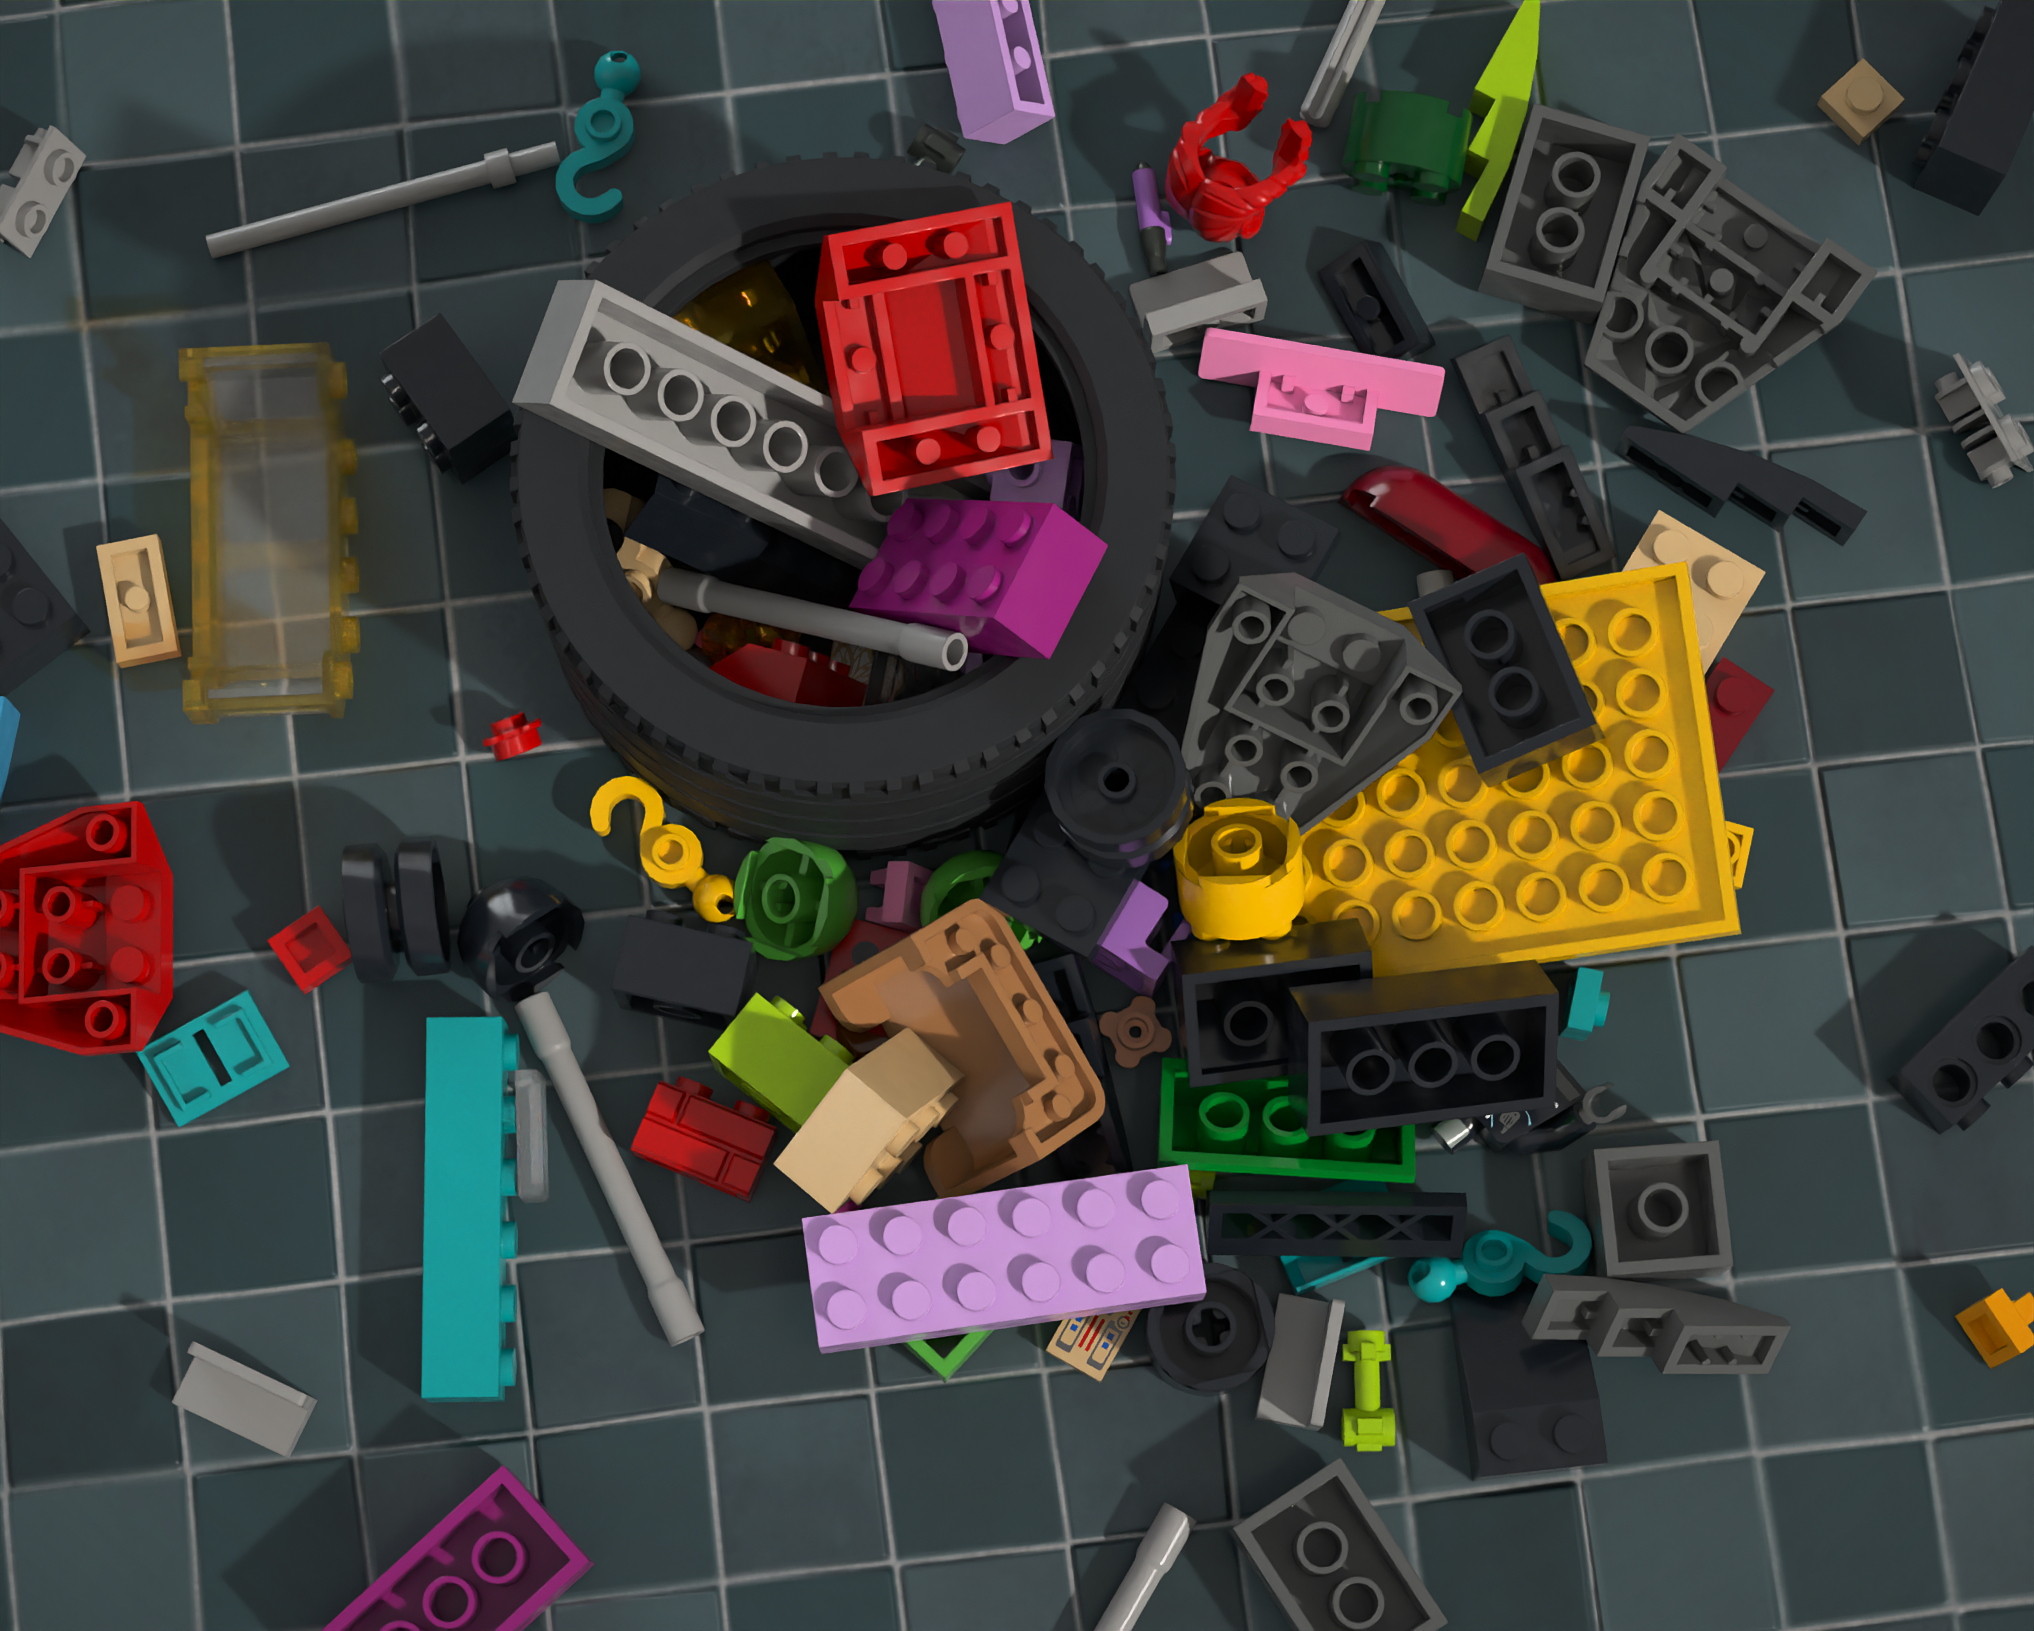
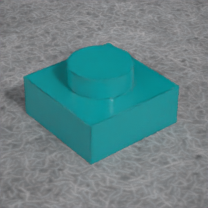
M1579 966L1572 974L1559 1034L1560 1037L1584 1041L1592 1033L1593 1026L1603 1027L1610 1000V991L1600 989L1604 971Z

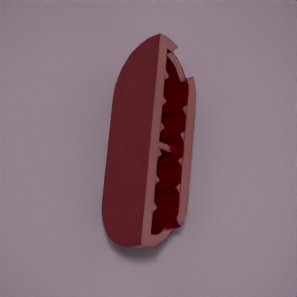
M1387 465L1372 469L1355 479L1338 500L1339 504L1439 569L1451 570L1453 578L1458 581L1524 552L1540 585L1557 582L1549 559L1537 545L1430 475L1416 468L1404 465Z

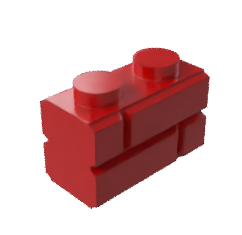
M678 1076L675 1086L660 1080L632 1143L631 1151L633 1155L750 1203L779 1135L777 1127L767 1124L771 1114L762 1108L741 1100H736L733 1109L710 1100L713 1093L712 1089L682 1076Z

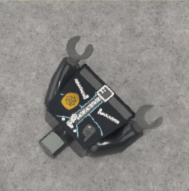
M1557 1059L1555 1107L1436 1121L1429 1125V1130L1439 1144L1451 1155H1454L1478 1135L1494 1153L1507 1147L1511 1152L1522 1156L1560 1151L1594 1130L1597 1123L1605 1124L1621 1117L1626 1112L1627 1105H1622L1611 1111V1113L1605 1111L1600 1105L1599 1098L1604 1090L1611 1088L1614 1084L1606 1082L1586 1092Z

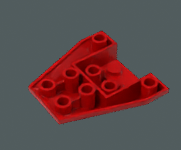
M131 801L80 807L0 845V1033L82 1056L143 1051L173 999V874L143 803Z

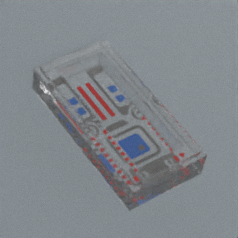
M537 1069L515 1070L518 1196L524 1203L546 1202V1199H549L546 1080Z

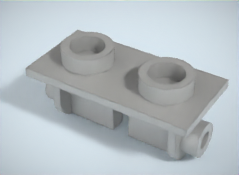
M51 125L48 130L38 128L34 136H26L25 144L8 173L15 180L19 181L16 188L4 184L0 187V243L7 240L27 258H31L86 158V155L56 127Z

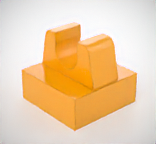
M2003 1288L1955 1315V1318L1990 1369L2016 1357L2034 1345V1334L2028 1327L2034 1321V1297L2030 1292L2016 1301H2011Z

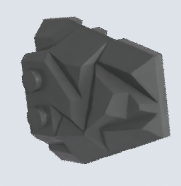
M1677 133L1641 183L1635 209L1627 234L1624 236L1618 255L1619 259L1602 305L1584 367L1677 433L1686 434L1773 370L1789 361L1818 338L1838 326L1876 276L1877 271L1828 237L1822 245L1726 179L1725 174L1728 167Z

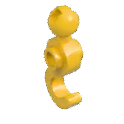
M631 776L611 779L599 788L592 799L590 809L592 826L598 836L603 837L609 834L611 830V812L617 803L626 799L638 801L644 806L646 811L640 833V856L644 871L650 880L664 888L676 889L686 886L693 893L692 902L695 911L706 921L723 922L735 915L734 908L728 914H722L718 910L720 905L725 902L734 904L735 881L725 875H709L702 868L704 860L700 841L691 830L682 825H664L666 818L664 805L656 789L643 779Z

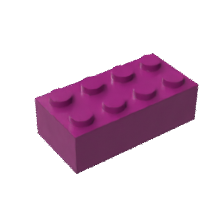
M906 498L904 504L891 516L887 525L888 534L874 560L868 563L861 572L858 579V590L849 608L857 613L905 624L920 623L962 633L967 639L968 653L1050 659L1108 545L1054 503Z
M502 1465L321 1631H523L595 1563L510 1468Z

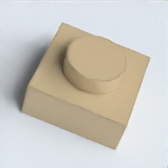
M1862 58L1820 97L1817 106L1859 146L1901 108L1905 98Z

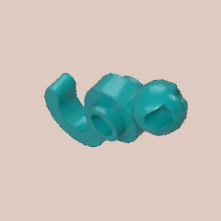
M609 51L598 60L594 69V80L597 87L601 90V95L596 99L588 101L579 109L575 118L574 131L580 150L572 152L561 162L556 173V191L563 209L572 218L584 223L604 222L613 218L624 207L622 193L616 188L610 189L596 198L583 197L576 191V184L583 175L603 169L619 160L631 149L635 141L634 120L630 110L623 104L624 97L634 92L641 80V68L638 61L624 51ZM617 58L626 59L624 62H614Z
M1552 1210L1548 1213L1547 1233L1568 1245L1570 1251L1566 1255L1549 1257L1538 1251L1530 1243L1512 1234L1499 1230H1485L1473 1235L1465 1243L1462 1258L1451 1261L1447 1257L1416 1258L1408 1273L1409 1286L1417 1298L1428 1303H1434L1449 1298L1456 1285L1467 1283L1477 1293L1491 1297L1503 1296L1514 1291L1522 1282L1524 1275L1539 1284L1543 1274L1582 1276L1587 1271L1591 1260V1234L1584 1222L1573 1214Z

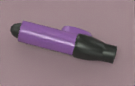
M1141 161L1137 163L1135 171L1132 172L1140 229L1139 240L1147 263L1148 275L1159 276L1168 271L1166 251L1167 245H1171L1172 242L1170 217L1168 212L1161 210L1155 170L1147 162Z

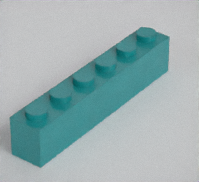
M427 1017L421 1398L427 1402L505 1401V1386H515L516 1350L515 1348H505L506 1323L516 1322L517 1289L516 1284H506V1259H516L518 1250L517 1222L507 1221V1196H517L518 1161L517 1158H507L508 1134L517 1133V1127L519 1126L518 1109L516 1112L518 1096H508V1071L519 1070L520 1048L518 1034H509V1026L503 1017Z

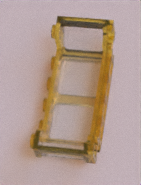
M328 342L179 349V379L181 382H188V406H185V418L190 425L193 657H188V669L191 672V680H183V711L194 725L219 724L220 718L329 713L331 718H343L346 699H352L354 691L350 653H360L361 647L359 618L349 614V594L359 593V566L357 557H348V535L358 533V509L356 498H347V476L356 475L357 453L355 440L346 439L341 399H347L348 391L345 362H336Z

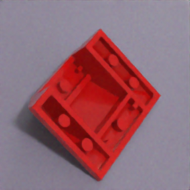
M1011 201L823 236L814 302L836 427L869 496H877L1054 459Z

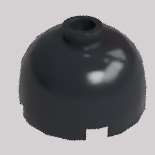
M528 876L510 877L484 887L473 895L460 924L457 944L466 971L482 990L495 1000H497V995H502L508 1002H518L539 992L565 968L561 963L554 961L565 951L568 944L575 951L577 950L582 940L585 921L581 909L565 894L541 879Z

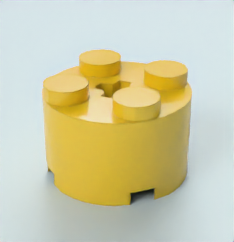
M1231 798L1216 801L1203 807L1204 816L1188 825L1182 839L1173 847L1180 909L1185 919L1191 924L1192 933L1195 937L1204 941H1214L1217 939L1249 940L1259 937L1266 940H1276L1286 936L1291 931L1292 920L1300 912L1305 899L1301 839L1297 823L1290 816L1289 822L1276 814L1274 805L1258 799Z

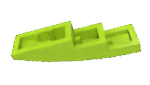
M1540 0L1523 1L1477 83L1468 108L1469 111L1485 119L1467 151L1464 172L1479 180L1460 213L1455 231L1475 242L1502 188L1527 113L1538 55Z

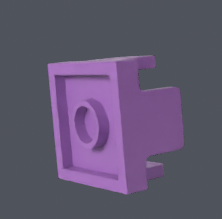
M1139 881L1092 964L1139 995L1152 999L1172 967L1170 941L1190 939L1193 934L1191 924L1184 918L1161 954L1150 948V945L1162 929L1163 921L1161 917L1168 907V900Z

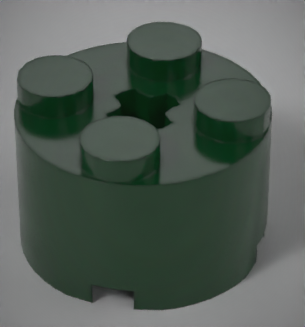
M1381 90L1379 102H1366L1367 91L1356 94L1342 162V171L1352 177L1351 190L1370 196L1386 195L1387 187L1411 191L1410 200L1419 204L1429 206L1445 205L1447 194L1457 192L1461 188L1473 122L1472 113L1463 108L1461 118H1458L1448 113L1449 101L1414 92Z

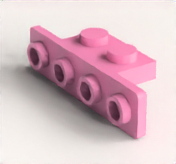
M1210 327L1205 330L1198 376L1204 379L1256 387L1250 431L1370 451L1377 408L1426 417H1434L1436 415L1444 382L1445 369L1440 366Z

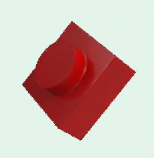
M319 905L267 940L305 995L353 962L350 948Z

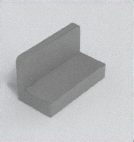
M1238 251L1133 283L1129 288V295L1147 347L1153 353L1204 338L1205 330L1210 327L1231 330L1263 320L1268 302L1261 279L1252 281L1245 258Z
M1284 1293L1278 1294L1274 1313L1275 1338L1265 1362L1255 1419L1318 1431L1323 1427L1345 1307L1344 1300L1333 1298L1330 1302H1324Z
M192 1341L187 1353L195 1357L172 1403L289 1458L318 1400Z

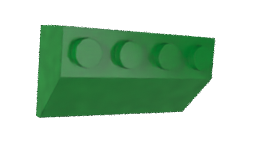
M1162 1058L1156 1146L1158 1168L1187 1164L1188 1170L1398 1183L1415 1182V1124L1308 1137L1288 1102V1075L1190 1088L1185 1059Z

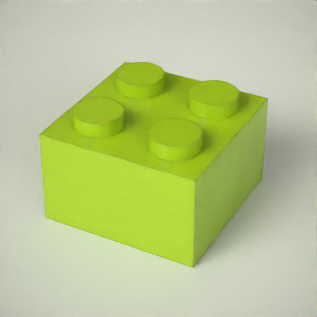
M756 992L708 1053L715 1071L796 1134L846 1068L853 1064L852 1061L855 1058L846 1048L830 1036L825 1034L820 1041H817L806 1032L807 1027L803 1024L805 1017L784 999L776 995L769 1003Z

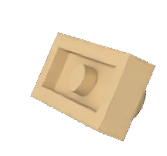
M153 534L96 546L116 663L120 668H126L181 657L162 543L158 535Z

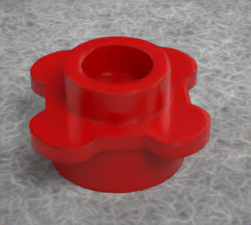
M524 711L489 724L493 735L483 739V746H491L497 762L529 751L543 744L537 727H540L542 722L540 718L528 722Z

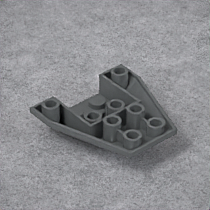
M1295 572L1239 576L1207 625L1180 748L1194 786L1193 812L1204 816L1203 807L1225 799L1251 798L1263 800L1274 805L1276 814L1289 822L1290 816L1297 823L1301 837L1427 742L1461 695L1462 685L1405 626Z

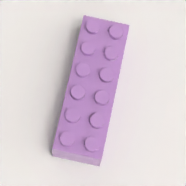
M1187 1164L802 1218L818 1345L821 1354L1203 1300L1207 1293Z

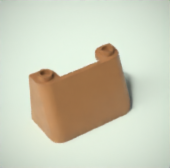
M979 898L963 903L818 987L832 1014L848 1030L862 1033L881 1024L891 1039L908 1027L965 1075L952 1092L960 1099L959 1102L940 1124L944 1132L927 1144L923 1155L924 1169L940 1199L969 1195L1041 1160L1098 1121L1103 1115L1105 1094L1098 1077L1005 917Z

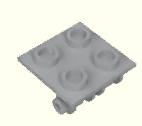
M1960 353L1953 355L1965 377L1959 379L1957 373L1952 372L1937 380L1934 385L1939 393L1934 398L1940 404L1950 423L1982 407V409L1956 423L1952 427L1954 434L1964 432L1989 419L1991 423L1989 426L1961 442L1963 450L1972 448L1992 436L1998 435L1967 453L1978 473L1979 479L1981 481L1988 480L1993 489L2014 477L2009 469L2014 465L2019 466L2028 473L2033 471L2034 469L2027 455L2034 452V446L2019 420H2014L2010 413L2004 416L1997 403L2006 399V396L1990 368H1985L1980 360L1973 364Z

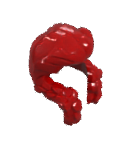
M1254 72L1241 76L1238 83L1232 89L1224 92L1217 99L1216 103L1200 111L1195 121L1185 122L1177 145L1170 154L1165 180L1166 199L1175 212L1187 219L1197 235L1205 241L1228 243L1238 236L1242 239H1251L1260 231L1265 215V207L1274 199L1282 196L1287 191V186L1291 187L1306 174L1307 165L1304 162L1309 156L1308 148L1312 144V131L1303 119L1295 122L1293 119L1287 118L1286 123H1283L1281 136L1277 142V150H1275L1273 156L1272 173L1262 181L1254 173H1251L1244 163L1216 156L1208 147L1203 146L1209 138L1223 135L1228 131L1238 132L1245 129L1252 122V119L1263 110V103L1269 95L1267 91L1268 82L1264 77L1255 75Z

